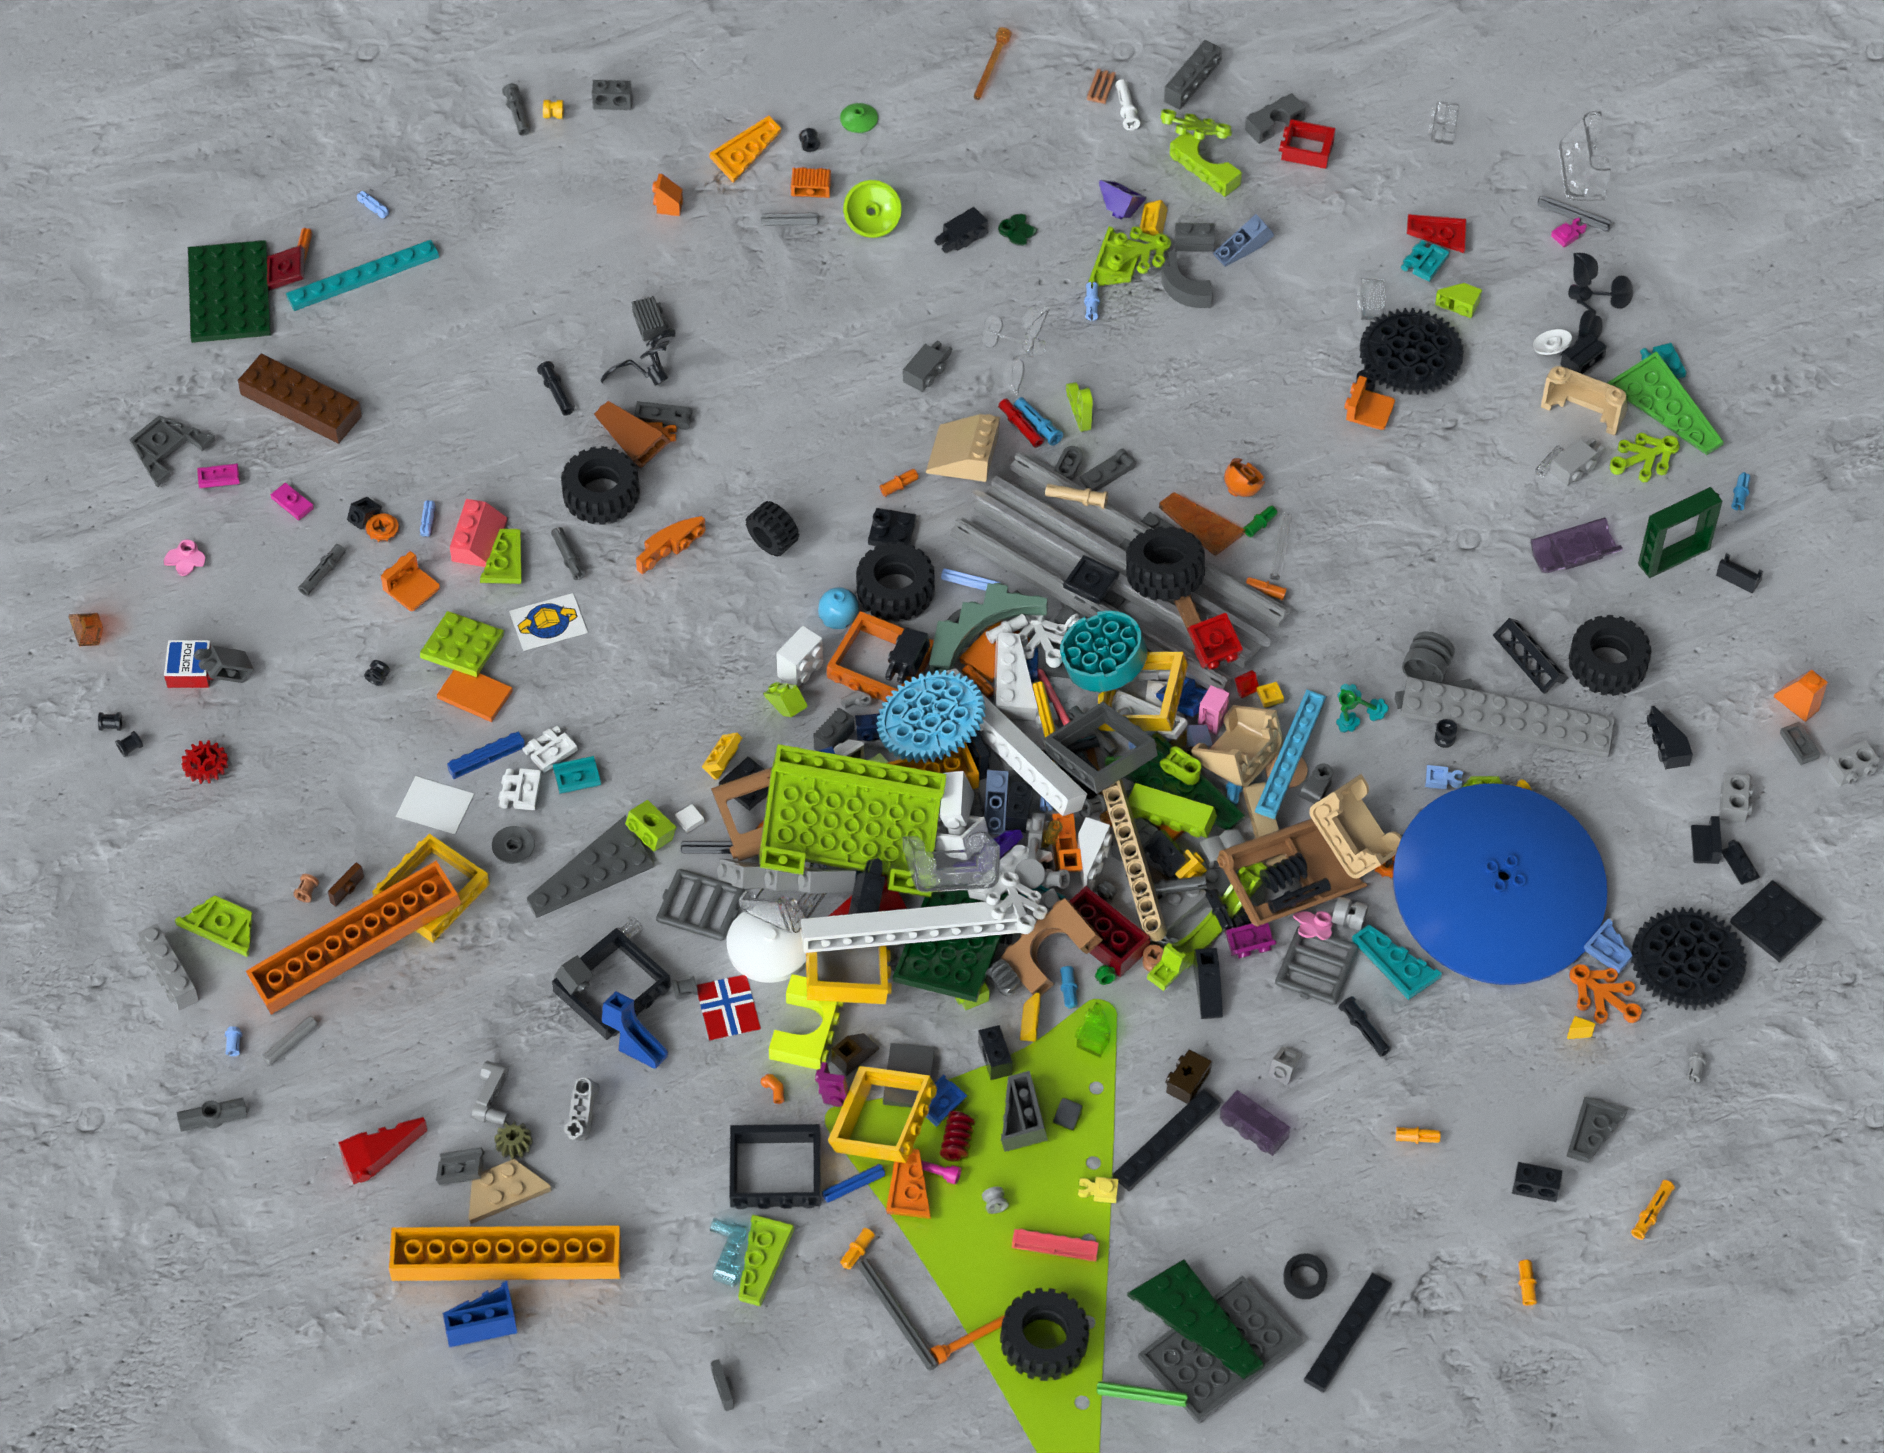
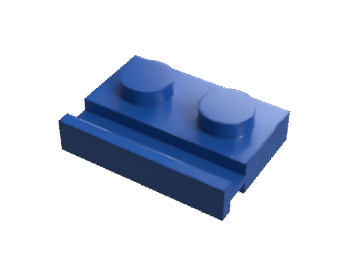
M944 1074L935 1082L937 1087L936 1096L932 1099L928 1115L926 1116L936 1127L948 1117L949 1112L954 1111L967 1097L952 1081L949 1082Z

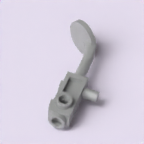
M1034 812L1032 819H1027L1026 831H1029L1028 858L1022 860L1015 869L1020 884L1029 889L1040 886L1045 878L1044 867L1036 860L1038 849H1041L1043 833H1048L1049 820H1045V814Z

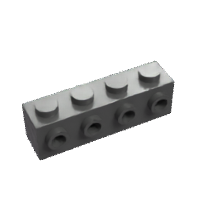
M1204 40L1165 86L1164 102L1180 110L1195 91L1199 89L1206 78L1209 77L1216 66L1219 65L1222 58L1220 56L1221 47Z

